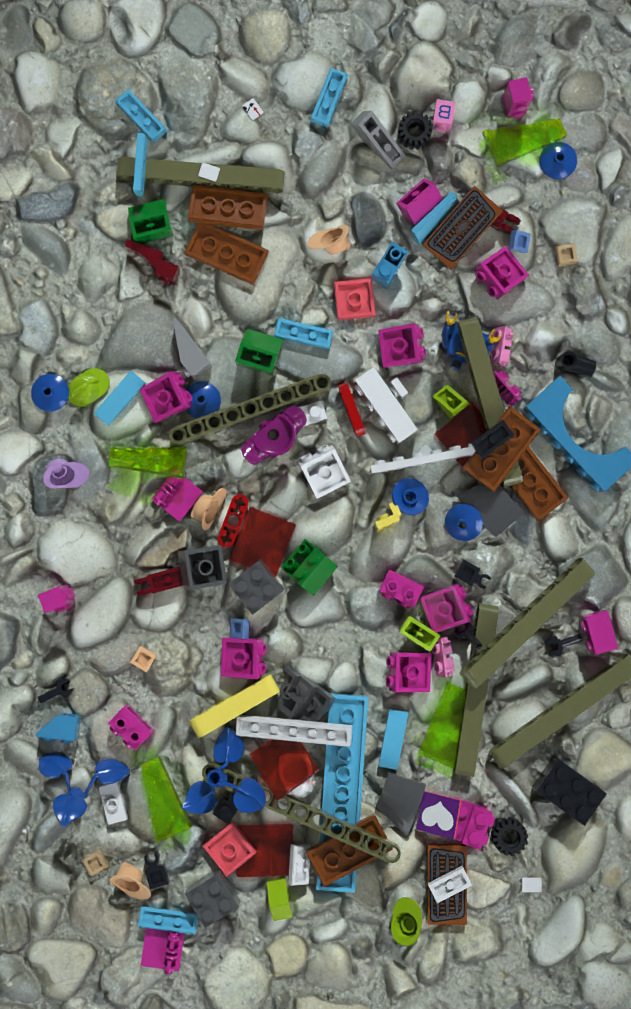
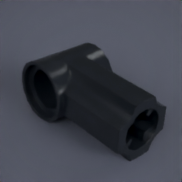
M572 351L564 352L555 361L558 370L569 371L588 378L593 376L597 366L596 361L577 356ZM564 357L568 358L569 366L564 364Z

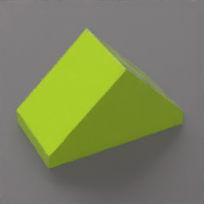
M449 385L444 386L433 395L435 401L450 419L469 404L467 400Z
M409 615L398 631L429 652L440 637L439 634Z
M286 878L267 881L269 908L273 921L293 918Z

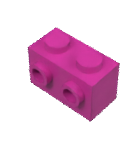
M527 77L508 81L502 100L507 118L513 117V119L523 117L534 98L533 88L529 87Z
M424 178L396 204L405 220L416 226L443 198L435 183Z
M388 569L378 590L382 592L381 596L389 600L392 597L399 600V605L408 609L409 606L415 607L424 586Z
M68 585L58 586L38 594L44 613L55 611V613L63 612L71 608L70 604L75 603V593L72 587L69 588Z
M601 610L581 616L582 621H580L582 631L586 632L587 639L585 644L588 651L596 655L618 649L608 611Z
M128 704L108 722L110 730L115 735H120L124 739V744L134 750L154 732V729Z

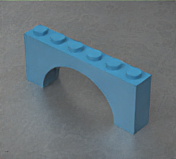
M559 376L523 408L525 411L524 415L528 420L534 421L541 429V434L547 435L551 439L550 443L555 449H560L564 453L563 457L568 463H573L577 467V473L589 480V485L595 492H605L631 468V452L625 446L612 454H594L584 450L572 440L564 425L563 408L568 395L573 389Z

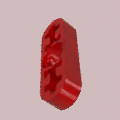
M348 383L338 385L356 437L365 435V429Z
M242 494L235 495L232 498L218 535V543L222 547H231L235 543L249 506L247 497ZM243 498L245 506H241L239 512H243L242 515L231 512L232 508L234 510L237 508L235 501ZM232 515L237 516L239 519L238 525L234 527L228 524V518ZM225 526L229 529L236 530L235 534L233 532L230 533L229 538H231L232 541L227 542L226 544H224V540L221 539L222 535L226 536L228 530H224Z

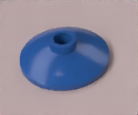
M553 142L547 145L541 152L539 158L540 167L548 177L564 179L574 172L577 166V155L570 145L564 142ZM557 156H561L563 160L559 161Z
M42 375L32 386V400L41 410L47 412L57 411L68 401L69 387L66 381L58 375ZM50 388L51 393L46 395L45 391Z
M200 381L191 384L186 389L192 396V407L186 409L190 416L198 419L219 410L221 397L214 385ZM200 396H203L205 398L204 402L202 403L198 402V398Z
M405 478L394 486L392 500L395 506L398 505L402 513L417 515L426 509L429 502V494L426 487L420 481L413 478ZM406 496H409L411 501H408Z
M458 504L447 512L445 527L453 538L460 541H470L480 534L483 528V518L475 507L468 504ZM464 522L466 527H461L459 523Z

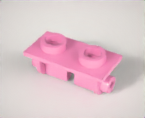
M507 326L495 328L493 336L497 338L501 333L502 336L498 342H495L489 357L491 365L499 364L498 366L506 367V364L509 363L510 350L505 349V346L511 347L514 333Z
M448 636L441 637L432 648L435 662L434 671L437 677H448L453 675V671H455L453 657L446 658V654H452L451 640L448 639Z

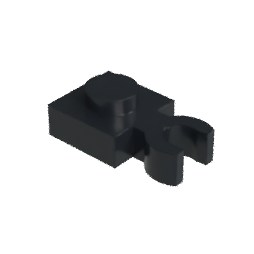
M462 560L454 577L471 586L475 581L477 586L482 589H486V586L481 584L482 578L491 579L487 574H478L480 568L465 560Z
M231 791L229 792V799L223 796L212 813L228 825L238 811L234 805V795Z
M158 851L154 853L155 860H150L148 854L144 856L145 863L150 866L145 869L150 889L170 883L165 863L159 864L158 862L160 859Z

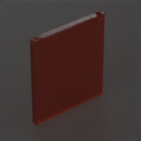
M472 402L439 431H436L434 435L449 451V447L460 445L461 449L467 448L468 444L486 432L481 412ZM471 456L457 458L456 460L463 467Z
M249 507L229 560L251 567L258 560L262 559L276 577L296 524L257 510L254 507Z
M270 739L249 754L277 801L320 771L302 742Z
M293 824L237 825L257 851L255 855L236 869L237 877L289 876L291 844H293Z

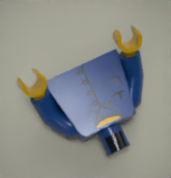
M447 311L446 322L441 333L444 349L447 350L446 355L453 357L449 367L460 371L463 362L467 363L457 328V313L451 319L448 317L449 311ZM495 329L491 331L490 335L482 333L488 354L494 347L495 342H498L502 336L501 333L499 337H494Z

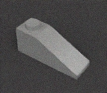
M363 111L350 123L359 137L391 169L405 157V154L373 111Z
M174 318L173 325L180 362L183 365L181 369L187 377L192 376L195 380L212 365L179 321Z

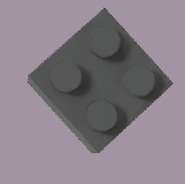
M221 545L178 551L184 590H195L227 584Z
M262 559L258 560L228 584L252 615L285 589Z
M220 868L188 886L185 892L187 899L205 928L239 908L240 899Z

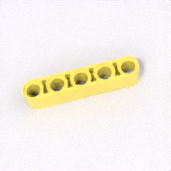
M269 674L197 715L189 723L197 737L201 738L280 692V689L272 675Z

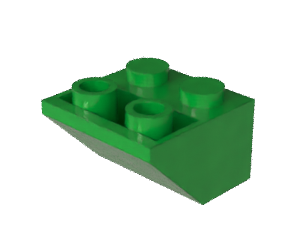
M165 199L128 208L129 222L135 242L143 244L174 236Z
M247 329L235 359L236 365L273 376L284 339Z
M304 539L282 565L281 569L314 596L338 566L309 541Z

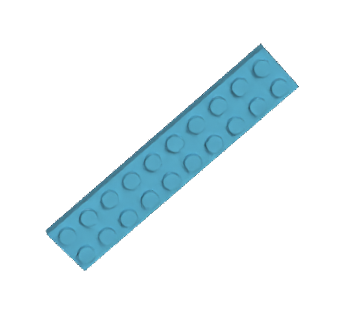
M330 693L336 699L329 709L328 723L352 725V744L350 747L326 744L322 810L355 824L360 821L368 696ZM321 816V825L324 824L323 816ZM332 824L333 832L339 833L342 831L341 824ZM320 832L319 843L331 836ZM357 870L326 887L323 886L317 874L316 890L355 893Z

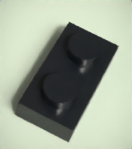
M501 420L470 444L479 457L483 459L515 435L504 420Z

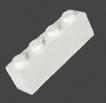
M374 367L355 380V391L359 396H364L367 408L370 411L374 410L378 416L376 417L377 422L381 427H386L388 430L387 436L392 443L396 442L398 445L417 432L418 429Z

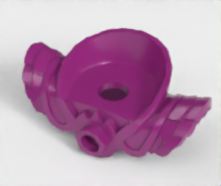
M291 406L272 420L268 421L266 419L258 426L260 428L259 431L255 432L242 445L243 457L249 463L257 465L269 457L274 459L278 455L288 452L296 441L295 436L306 425L307 418L303 410L296 406ZM272 429L279 432V437L276 440L268 438V432Z

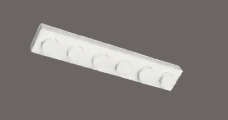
M468 444L467 448L462 449L460 445L449 447V451L446 452L437 449L430 451V455L423 456V453L412 454V458L404 459V456L392 458L393 462L385 463V460L375 461L374 465L370 466L372 474L468 457L472 456L475 450L471 444Z
M239 715L236 717V735L350 747L352 744V725Z

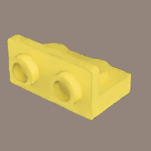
M393 502L389 503L387 508L391 516L386 513L377 517V521L374 524L377 532L400 521L399 518L402 515L398 505L394 506Z

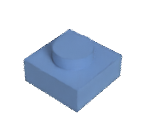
M512 230L508 249L520 253H528L531 234Z
M231 618L230 638L249 639V619Z

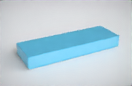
M330 68L310 118L311 122L328 128L347 81V73Z
M129 89L115 100L117 106L153 144L168 132L163 124Z
M137 133L133 191L136 196L144 195L148 140L144 133Z
M450 192L411 230L415 242L420 245L459 204L455 193Z
M278 318L274 337L329 350L334 330Z
M130 371L97 408L94 414L106 425L110 426L146 383L133 371Z
M389 708L379 758V767L398 770L408 712Z
M141 906L138 927L196 935L199 917L195 913Z

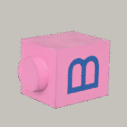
M437 99L432 121L433 129L438 132H450L456 102Z

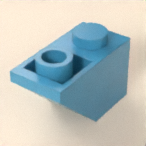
M392 242L373 271L372 280L387 289L409 251Z
M61 713L36 733V737H42L41 740L43 741L61 739L62 743H72L79 738L81 715Z

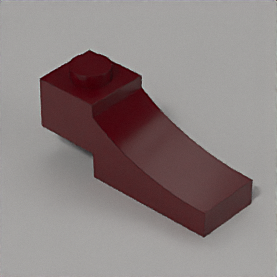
M127 239L125 244L127 251L148 262L156 270L155 274L161 283L166 285L170 283L176 284L181 271L178 265L164 261L166 257L163 252Z

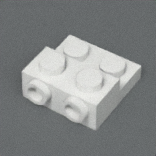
M323 445L318 449V453L314 455L308 453L301 457L302 461L298 462L317 499L351 482L332 445Z

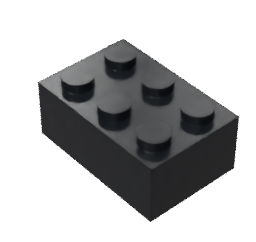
M556 756L551 758L532 786L536 792L584 826L607 795L601 788Z

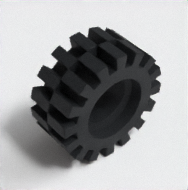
M413 111V114L408 112L407 116L404 115L399 123L398 139L400 138L401 144L405 143L404 147L411 146V150L414 147L417 150L421 146L425 147L432 135L431 119L428 120L427 115L422 116L423 112L417 114V111ZM413 124L419 125L422 128V134L417 137L411 136L408 133L409 126Z
M504 817L502 821L498 820L496 822V826L493 825L491 839L500 853L506 856L508 854L514 856V853L520 854L521 849L525 850L524 846L528 844V834L521 822L517 819H512V817H508V819ZM508 829L514 830L517 834L516 840L510 844L505 843L502 839L503 833Z

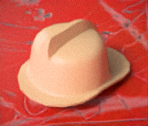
M341 225L319 231L309 238L307 246L311 249L324 248L332 255L345 251L351 246L347 236L349 227Z
M225 488L219 489L213 496H201L195 502L191 517L201 523L203 530L209 529L213 524L216 514L225 500L227 493Z
M123 862L116 875L109 879L111 884L133 898L146 900L151 897L150 890L142 884L143 874L141 870L127 862Z

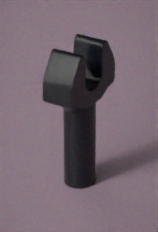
M471 622L464 623L466 627L464 631H460L455 627V634L460 641L467 638L477 650L481 649L482 643L472 634L475 628Z
M581 634L563 640L558 639L557 636H552L545 644L556 643L557 648L549 651V654L559 656L563 654L562 650L564 647L581 642L583 639Z
M62 678L56 681V688L38 696V700L40 703H43L57 695H62L66 698L73 693L75 688L67 691L64 690L63 684L69 682L70 679Z

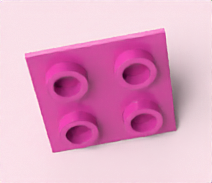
M497 369L494 371L497 387L503 383L498 388V391L503 386L507 387L500 396L509 390L502 399L507 405L512 407L517 403L515 399L518 401L522 399V391L516 384L512 386L509 383L510 377L504 370L499 371Z
M174 469L151 499L180 522L202 495L203 491Z
M146 928L141 966L164 969V973L169 975L173 971H179L185 933Z

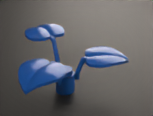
M227 727L223 730L213 750L215 760L219 763L225 762V764L217 767V770L210 771L207 775V782L198 781L190 787L182 805L184 810L195 814H205L212 811L217 804V798L213 794L215 787L220 788L223 786L238 790L234 794L233 801L239 811L251 813L264 808L266 797L259 782L251 778H245L242 780L240 787L227 782V775L222 772L229 765V762L235 763L239 761L244 753V744L241 738L231 728Z
M50 753L39 759V771L43 776L47 778H58L62 774L65 776L68 792L67 794L59 795L53 801L54 814L63 827H66L86 812L87 804L84 798L88 797V792L96 778L99 777V781L102 784H113L124 779L130 772L129 768L114 759L100 761L95 766L96 774H94L85 792H83L80 788L71 789L69 776L66 771L72 768V761L68 756L60 753Z

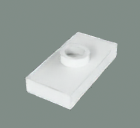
M119 781L99 786L108 825L127 820L128 815Z
M308 843L291 844L288 884L291 886L309 884L310 859L306 854V850L311 848V845Z

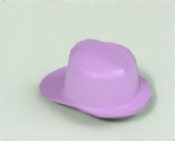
M55 459L45 466L43 481L49 488L79 487L88 480L89 470L82 463Z

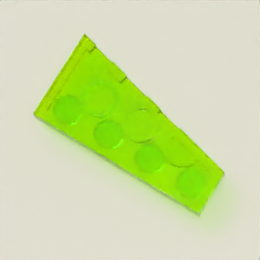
M560 118L537 121L527 125L519 124L509 128L501 127L496 130H483L482 135L496 166L499 167L566 138L567 133Z
M187 447L110 448L108 463L111 467L184 479Z
M450 682L446 683L418 751V754L453 769L466 693L464 688Z
M157 756L142 763L141 769L145 789L148 793V805L151 808V820L155 829L156 843L190 829L192 825L185 810L182 808L180 798L161 757Z

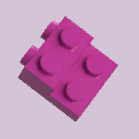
M507 246L484 260L474 270L476 279L479 282H483L487 287L488 294L497 300L529 276Z
M411 323L378 330L383 368L424 363L423 358L426 357V349L421 345L424 332L422 327L419 328L418 324Z
M168 372L140 388L155 423H160L170 416L177 415L192 407V396L188 391H185L183 387L185 383L184 378L177 372Z
M458 583L420 597L431 629L436 633L472 620V607L466 605L464 599L466 597L465 589L463 586L460 587Z
M223 637L221 676L247 679L262 678V675L266 672L263 655L266 654L267 646L264 644V639Z
M390 652V656L386 659V665L389 668L386 686L389 687V691L430 692L431 653Z
M462 799L455 839L461 841L462 844L481 850L482 845L486 846L489 835L486 834L488 827L492 828L495 821V816H492V810Z

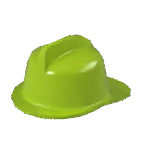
M91 368L74 378L68 386L70 402L78 407H86L103 396L110 386V379L107 373L98 368Z
M402 897L396 901L391 922L392 936L397 943L403 946L414 944L422 929L421 909L416 901L409 897Z

